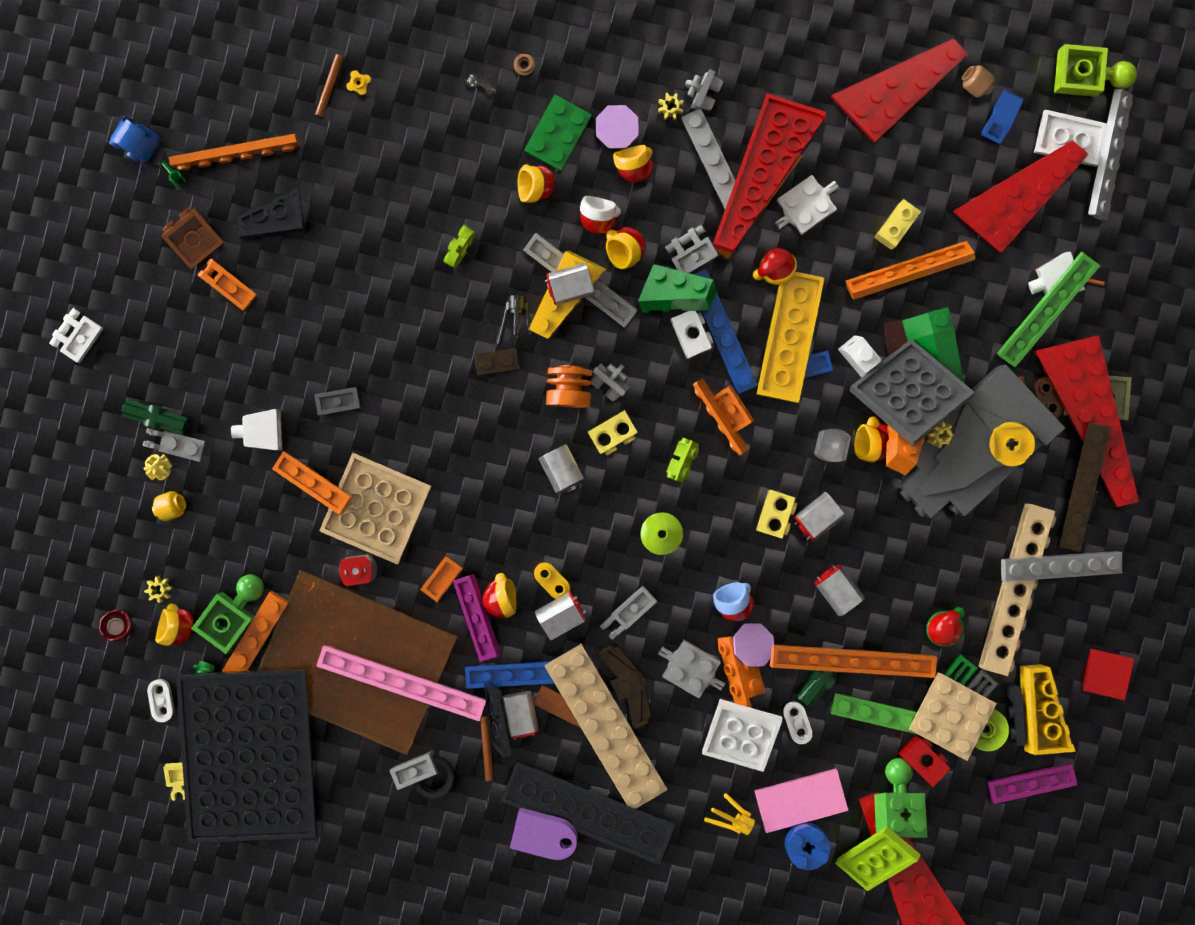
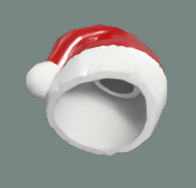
M593 196L583 197L581 201L580 218L586 230L594 234H605L615 227L616 217L621 214V209L614 202Z

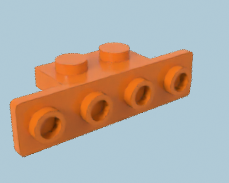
M703 378L695 382L693 386L695 387L696 395L704 401L708 413L716 419L719 430L729 439L732 450L737 452L738 455H742L749 448L738 431L754 421L731 385L714 396Z
M731 636L718 638V649L722 655L724 671L728 677L734 703L752 708L749 698L766 692L759 667H747L734 654V642Z

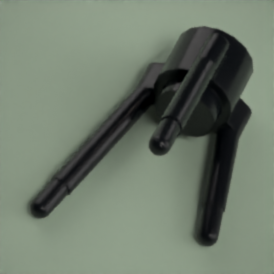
M511 295L509 296V302H505V312L497 345H501L509 312L514 314V336L518 334V316L523 314V311L529 335H533V331L529 330L531 319L529 303H525V296Z

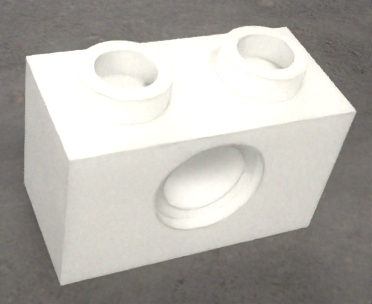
M688 311L671 318L670 321L687 359L712 348L710 344L713 343L709 331H704L702 324H705L701 312ZM689 328H696L698 330L699 336L696 339L688 337L687 330Z

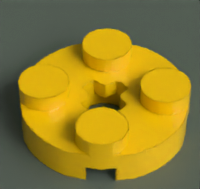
M1007 422L994 428L990 436L989 448L997 461L1006 466H1018L1023 464L1034 452L1035 440L1033 434L1024 425L1017 422ZM1011 438L1018 442V445H1015L1013 450L1006 446V443Z

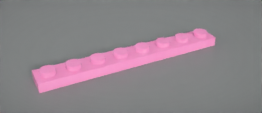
M326 645L323 646L317 663V667L480 721L486 699Z

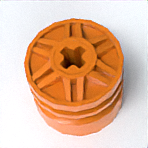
M567 365L548 368L547 374L556 375L557 378L547 379V383L556 385V389L547 391L546 405L576 408L591 407V393L582 391V386L592 385V381L582 380V378L591 377L592 370Z

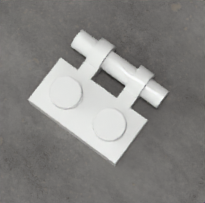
M73 308L63 318L64 322L60 328L52 334L54 337L50 344L57 348L60 342H63L64 345L60 351L75 362L80 363L104 328L86 316H83L79 322L76 319L81 312ZM71 326L75 327V329L68 338L66 336V333L68 332Z

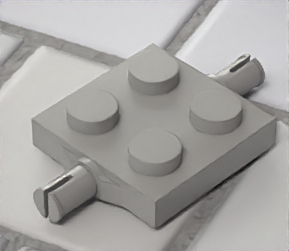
M683 640L680 647L674 653L663 646L658 655L669 660L668 667L662 677L697 698H700L705 688L709 685L716 687L720 691L725 685L724 682L715 678V671L721 661L686 640Z

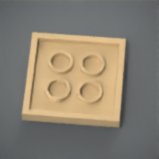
M937 673L909 730L968 761L997 703L949 677Z

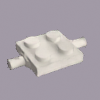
M811 175L778 198L777 202L783 209L784 216L774 222L777 228L780 230L790 223L802 235L834 213L837 208L830 200L829 194L839 189L836 182L833 181L823 188Z

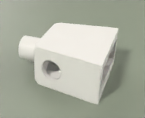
M1071 251L1060 254L1036 269L1038 279L1028 282L1032 294L1044 291L1046 295L1074 261Z
M854 335L838 349L861 378L882 362L881 358L867 341L860 336Z
M272 409L245 415L242 418L243 425L231 427L232 438H243L244 446L282 450L281 410Z

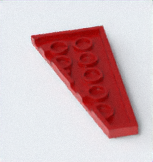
M951 39L831 95V98L875 143L960 63L968 53L955 39Z
M1072 140L952 212L994 249L1002 253L1089 154Z

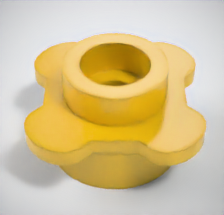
M352 71L350 82L346 85L349 91L354 90L360 95H365L368 83L371 82L370 76L361 75L358 71Z

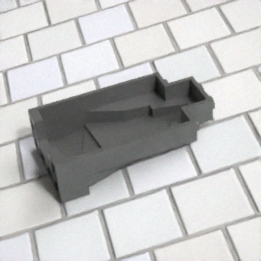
M1006 364L995 367L972 388L975 392L973 398L944 420L945 423L952 425L950 431L954 434L949 445L942 444V447L938 448L934 444L928 443L929 437L928 435L925 436L917 464L914 466L916 470L898 486L902 490L900 492L902 497L908 502L911 500L916 505L914 509L921 517L932 518L947 503L950 504L947 507L954 515L966 516L1018 467L1006 466L997 461L992 455L989 448V440L994 428L1007 422H1017L1024 425L1034 436V451L1041 446H1046L1065 429ZM1013 438L1006 443L1010 450H1013L1014 446L1018 445V442L1014 441Z

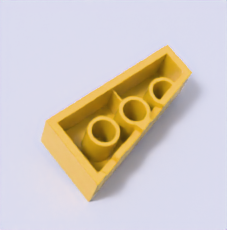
M568 250L565 251L556 271L587 263L594 286L607 269ZM547 289L529 330L547 339L552 337L583 298L555 306L553 300L550 301L553 298L550 297Z
M1041 664L1020 666L1026 741L1024 751L1033 755L1075 752L1074 745L1071 744L1069 737V728L1065 724L1063 717V708L1059 704L1058 692L1050 667Z

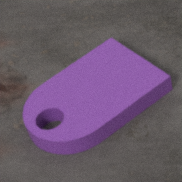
M519 808L510 848L553 860H561L569 857L575 851L578 835L574 826L567 820ZM568 838L572 844L565 845L561 842V839Z

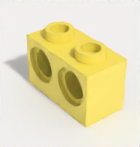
M903 199L874 238L892 250L897 246L921 211Z
M625 410L588 431L600 454L605 452L606 456L616 451V445L623 442L626 445L635 440L634 435L638 433ZM620 423H626L629 426V432L626 435H620L617 432V426ZM605 433L610 436L611 442L609 445L602 446L599 444L598 438L601 434Z
M769 490L756 530L783 539V535H787L791 523H788L790 514L794 515L797 503L794 502L795 497ZM780 498L786 501V507L782 511L777 510L775 506L776 501ZM772 519H777L780 523V527L776 531H772L769 528V522Z

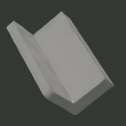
M434 751L420 755L390 769L397 790L438 773L432 758L435 755Z

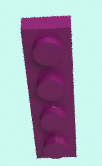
M472 574L454 580L453 583L479 661L500 656L501 653L487 611L483 606L482 596L475 575Z
M1071 763L987 782L993 804L1077 785L1073 764Z

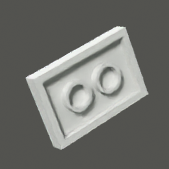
M1044 110L1034 153L1048 155L1073 140L1089 154L1081 164L1097 167L1107 123Z

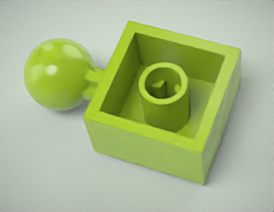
M1065 44L1058 50L1054 93L1097 97L1104 91L1105 80H1109L1111 85L1117 89H1126L1136 81L1137 70L1132 63L1127 61H1120L1112 67H1106L1108 48Z

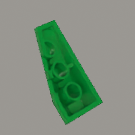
M943 308L903 320L902 325L907 342L912 339L964 383L949 308Z

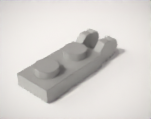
M147 428L146 433L153 436H161L162 439L160 444L144 441L143 446L194 461H202L207 441L178 435L169 431L162 432Z
M642 585L612 612V615L600 627L604 630L616 619L621 625L610 633L609 637L614 639L624 629L626 630L639 619L657 600Z

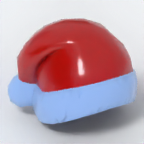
M736 582L727 584L715 591L713 596L715 606L725 619L732 622H740L751 615L754 607V599L750 594L751 586L748 583Z

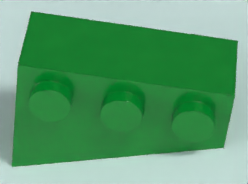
M653 264L638 302L643 313H649L650 310H662L663 312L682 309L683 311L710 310L717 290L713 279Z

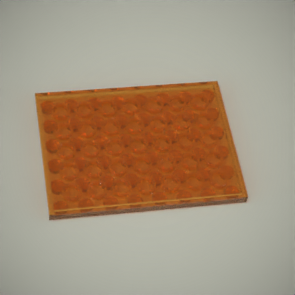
M300 570L287 600L290 603L277 623L258 670L307 668L310 714L407 755L429 704L317 667L322 648L326 645L438 683L458 636Z

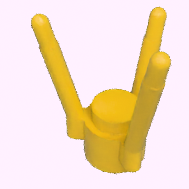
M724 794V797L742 815L737 814L734 818L712 808V812L733 822V825L710 818H705L704 821L733 830L738 834L742 832L748 835L755 823V820L750 818L751 813L744 810L728 794Z

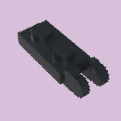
M1012 683L1007 687V697L1012 703V706H1008L1009 719H1013V727L1009 729L1010 739L1014 740L1017 746H1025L1022 691L1018 685Z

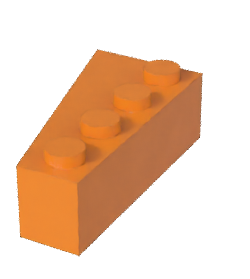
M887 425L889 440L887 441L886 466L906 475L917 464L925 437L912 446Z

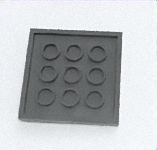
M912 339L850 387L851 393L912 446L973 398L975 393Z

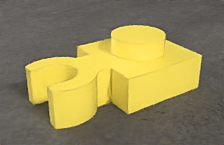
M182 763L165 764L166 786L173 787L171 799L175 801L178 797L177 792H180L183 795V800H185Z

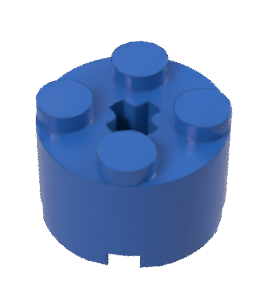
M123 116L110 137L109 143L117 149L122 148L127 151L126 155L131 159L139 160L146 164L151 159L162 139L141 123L133 124L134 119Z
M805 822L790 828L784 843L786 852L794 865L800 869L814 870L828 861L830 843L819 826L811 822ZM809 842V848L805 849L806 843Z

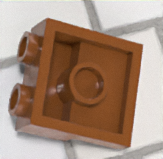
M188 207L179 214L181 218L175 224L171 221L163 227L164 233L162 238L185 264L192 269L223 244L224 241L195 207L192 210Z

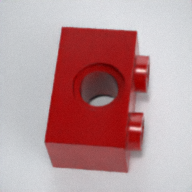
M915 736L898 754L934 787L950 770L946 765L948 760L940 752L936 755L931 750L933 745L924 737L920 739L918 736ZM924 755H930L931 757L928 764L921 763Z

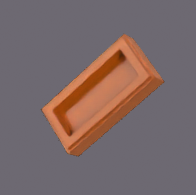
M446 555L420 590L438 602L463 570V567Z

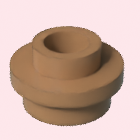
M520 54L515 58L514 69L518 74L526 76L534 71L535 62L530 55ZM523 62H527L529 64L528 67L525 69L521 68L520 66Z

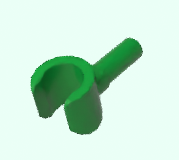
M165 160L161 162L169 173V180L176 187H179L177 185L179 179H183L186 182L185 177L179 171H174Z

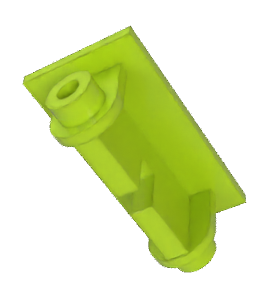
M682 438V441L678 442L674 455L679 456L680 460L672 458L666 471L668 478L684 483V480L690 475L691 463L698 455V443L686 438Z

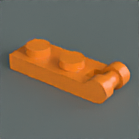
M210 258L207 262L208 266L204 271L201 270L198 276L241 310L246 311L257 297V294ZM216 270L218 274L213 279L211 274Z

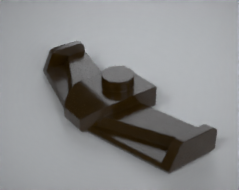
M616 643L597 651L596 653L617 677L610 680L619 701L627 698L633 729L651 721L652 716L645 686L646 681L642 672L635 667Z

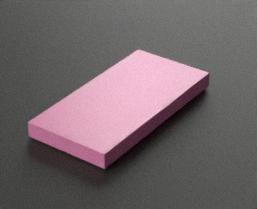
M836 768L754 790L766 833L848 811Z

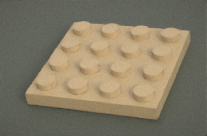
M352 453L338 487L351 495L353 499L342 515L329 508L319 531L398 565L432 486L356 453Z

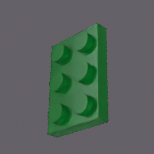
M554 95L524 152L562 172L592 118V114Z

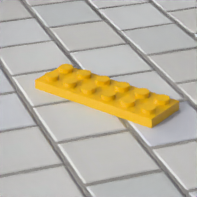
M795 272L789 281L779 285L756 395L799 403L824 277Z

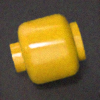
M170 491L155 498L152 511L160 520L168 522L183 515L186 509V501L181 494Z

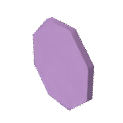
M626 105L607 106L596 117V137L608 148H627L639 135L638 116Z
M744 624L733 636L734 654L747 667L765 666L771 658L774 637L762 624Z

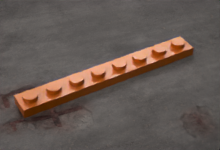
M772 645L770 666L772 668L935 678L937 656Z

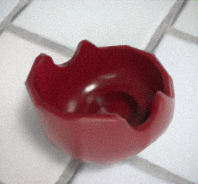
M121 610L109 611L100 619L98 626L100 634L111 642L125 640L131 633L132 620L127 613Z

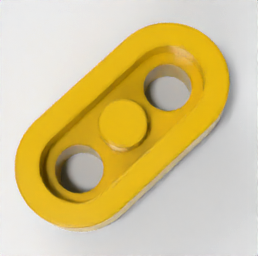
M544 562L535 568V579L553 598L557 599L570 592L568 581L553 565ZM547 570L549 572V576L542 577L541 571ZM557 585L563 586L564 590L563 592L558 593L556 592L555 587Z

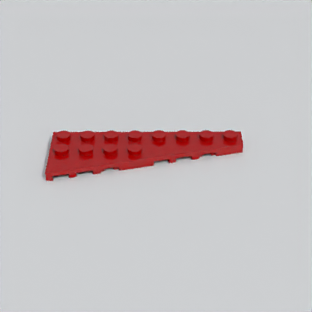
M768 93L766 94L714 239L713 247L734 253L824 121L827 112Z
M1099 335L1036 350L1035 354L1038 356L1044 372L1048 375L1054 391L1058 394L1064 406L1063 408L1066 410L1082 442H1084L1088 422L1111 427L1100 476L1114 505L1120 507L1139 502Z
M879 792L859 798L871 836L876 834L874 795L880 794ZM902 838L907 844L912 846V848L917 851V849L915 848V846L909 838ZM921 855L917 862L887 879L902 925H966Z

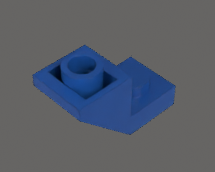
M1004 89L995 103L993 114L983 128L981 135L1001 144L1016 118L1023 98Z

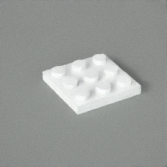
M720 699L702 754L764 772L782 723V717Z

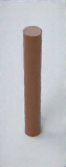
M338 54L335 55L315 113L319 117L324 116L344 58Z
M482 716L480 720L485 781H493L488 716Z

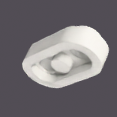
M164 679L154 680L147 689L151 714L156 721L166 722L173 717L175 712L171 687ZM158 686L163 687V693L158 692ZM162 707H165L167 709L166 714H163L161 712Z
M792 701L787 703L783 714L791 738L798 744H805L812 738V729L806 711L799 702ZM793 708L797 709L798 711L797 714L794 716L790 714V711ZM799 729H804L803 735H797Z

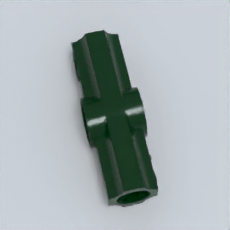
M126 399L121 410L122 417L141 422L143 425L154 429H164L178 435H184L189 426V418L168 412L167 409L150 404L148 406L134 400Z
M813 670L809 676V681L796 697L812 708L822 694L833 686L839 672Z

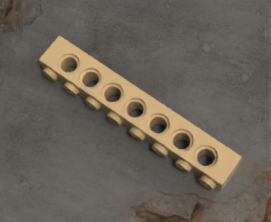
M1032 504L1024 505L1009 559L1043 556L1044 549H1047L1050 543V537L1048 536L1050 528H1053L1056 522L1055 511ZM1035 523L1040 525V531L1037 534H1034L1032 531V526ZM1032 543L1034 545V552L1029 555L1026 552V547ZM1038 579L1002 582L978 667L1005 676L1012 672L1015 664L1013 659L1014 653L1020 647V632L1025 629L1027 622L1025 615L1027 610L1031 608V594L1037 587ZM1021 584L1023 591L1017 596L1014 589L1017 585ZM1015 605L1017 612L1015 615L1010 616L1008 610L1010 606ZM1009 625L1011 633L1008 636H1004L1003 628ZM1000 646H1004V655L998 657L997 649Z

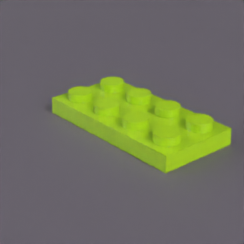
M887 826L838 857L835 864L864 889L869 891L917 862L920 854Z

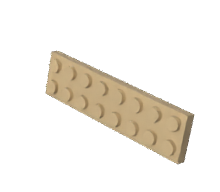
M580 644L545 665L546 670L625 803L630 807L638 808L667 791L663 780L583 645Z

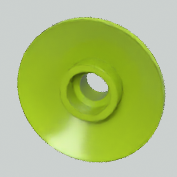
M655 513L649 516L642 525L641 540L644 546L654 554L666 555L672 553L682 542V526L678 519L671 514ZM660 530H664L666 532V536L664 538H660L658 536V532Z
M994 709L986 723L989 728L988 732L983 733L982 731L975 745L977 749L982 751L997 750L1003 746L1008 738V722L999 711Z

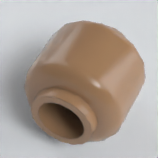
M981 65L969 67L962 76L963 88L974 97L987 96L994 89V75Z

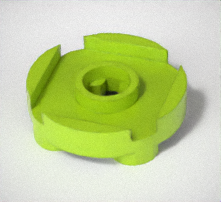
M463 225L458 233L459 238H453L449 244L448 250L450 251L446 254L443 262L456 268L467 253L468 245L471 246L476 232Z

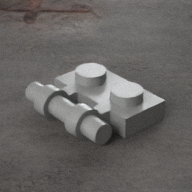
M702 224L696 228L692 227L688 230V233L680 238H674L671 240L672 243L665 246L669 254L675 250L679 254L672 258L678 271L692 273L720 256L716 248L713 247L709 237L701 241L699 235L706 232ZM693 240L695 245L684 250L683 245Z

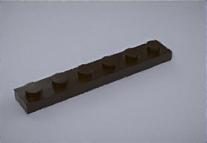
M1088 422L1058 545L1061 548L1081 552L1111 429L1110 426Z

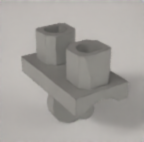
M709 69L704 74L701 84H699L701 77L695 75L693 81L686 80L685 86L689 88L687 95L693 97L695 91H697L690 107L691 109L697 110L701 108L706 111L712 109L715 99L706 96L708 89L718 93L723 84L721 79L714 76L715 71Z
M600 363L594 369V375L590 380L592 385L598 389L604 382L609 385L610 389L605 395L613 402L620 396H623L630 388L624 382L627 376L621 372L625 367L622 364L618 368L612 364L606 368Z

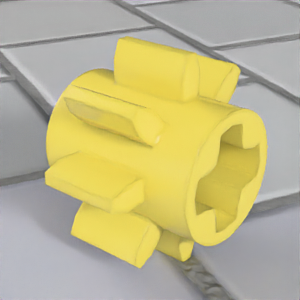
M666 93L665 100L659 99L658 103L663 107L658 109V113L663 112L665 120L668 117L676 120V114L683 113L679 106H682L684 101H678L677 93L674 97ZM673 103L674 108H672L671 111L668 110V105Z
M943 421L927 434L929 437L927 442L932 445L934 444L938 448H941L942 444L949 445L954 436L950 431L952 425Z
M154 454L146 460L144 470L151 480L155 479V477L158 480H163L169 476L172 465L164 454L161 457Z
M160 576L155 577V582L147 581L149 587L144 592L149 593L150 601L157 598V602L161 603L163 602V597L167 599L171 597L168 593L173 587L168 585V578L161 581ZM156 586H161L160 591L162 593H157L158 588Z

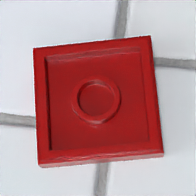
M1090 649L1081 690L1125 700L1134 659Z

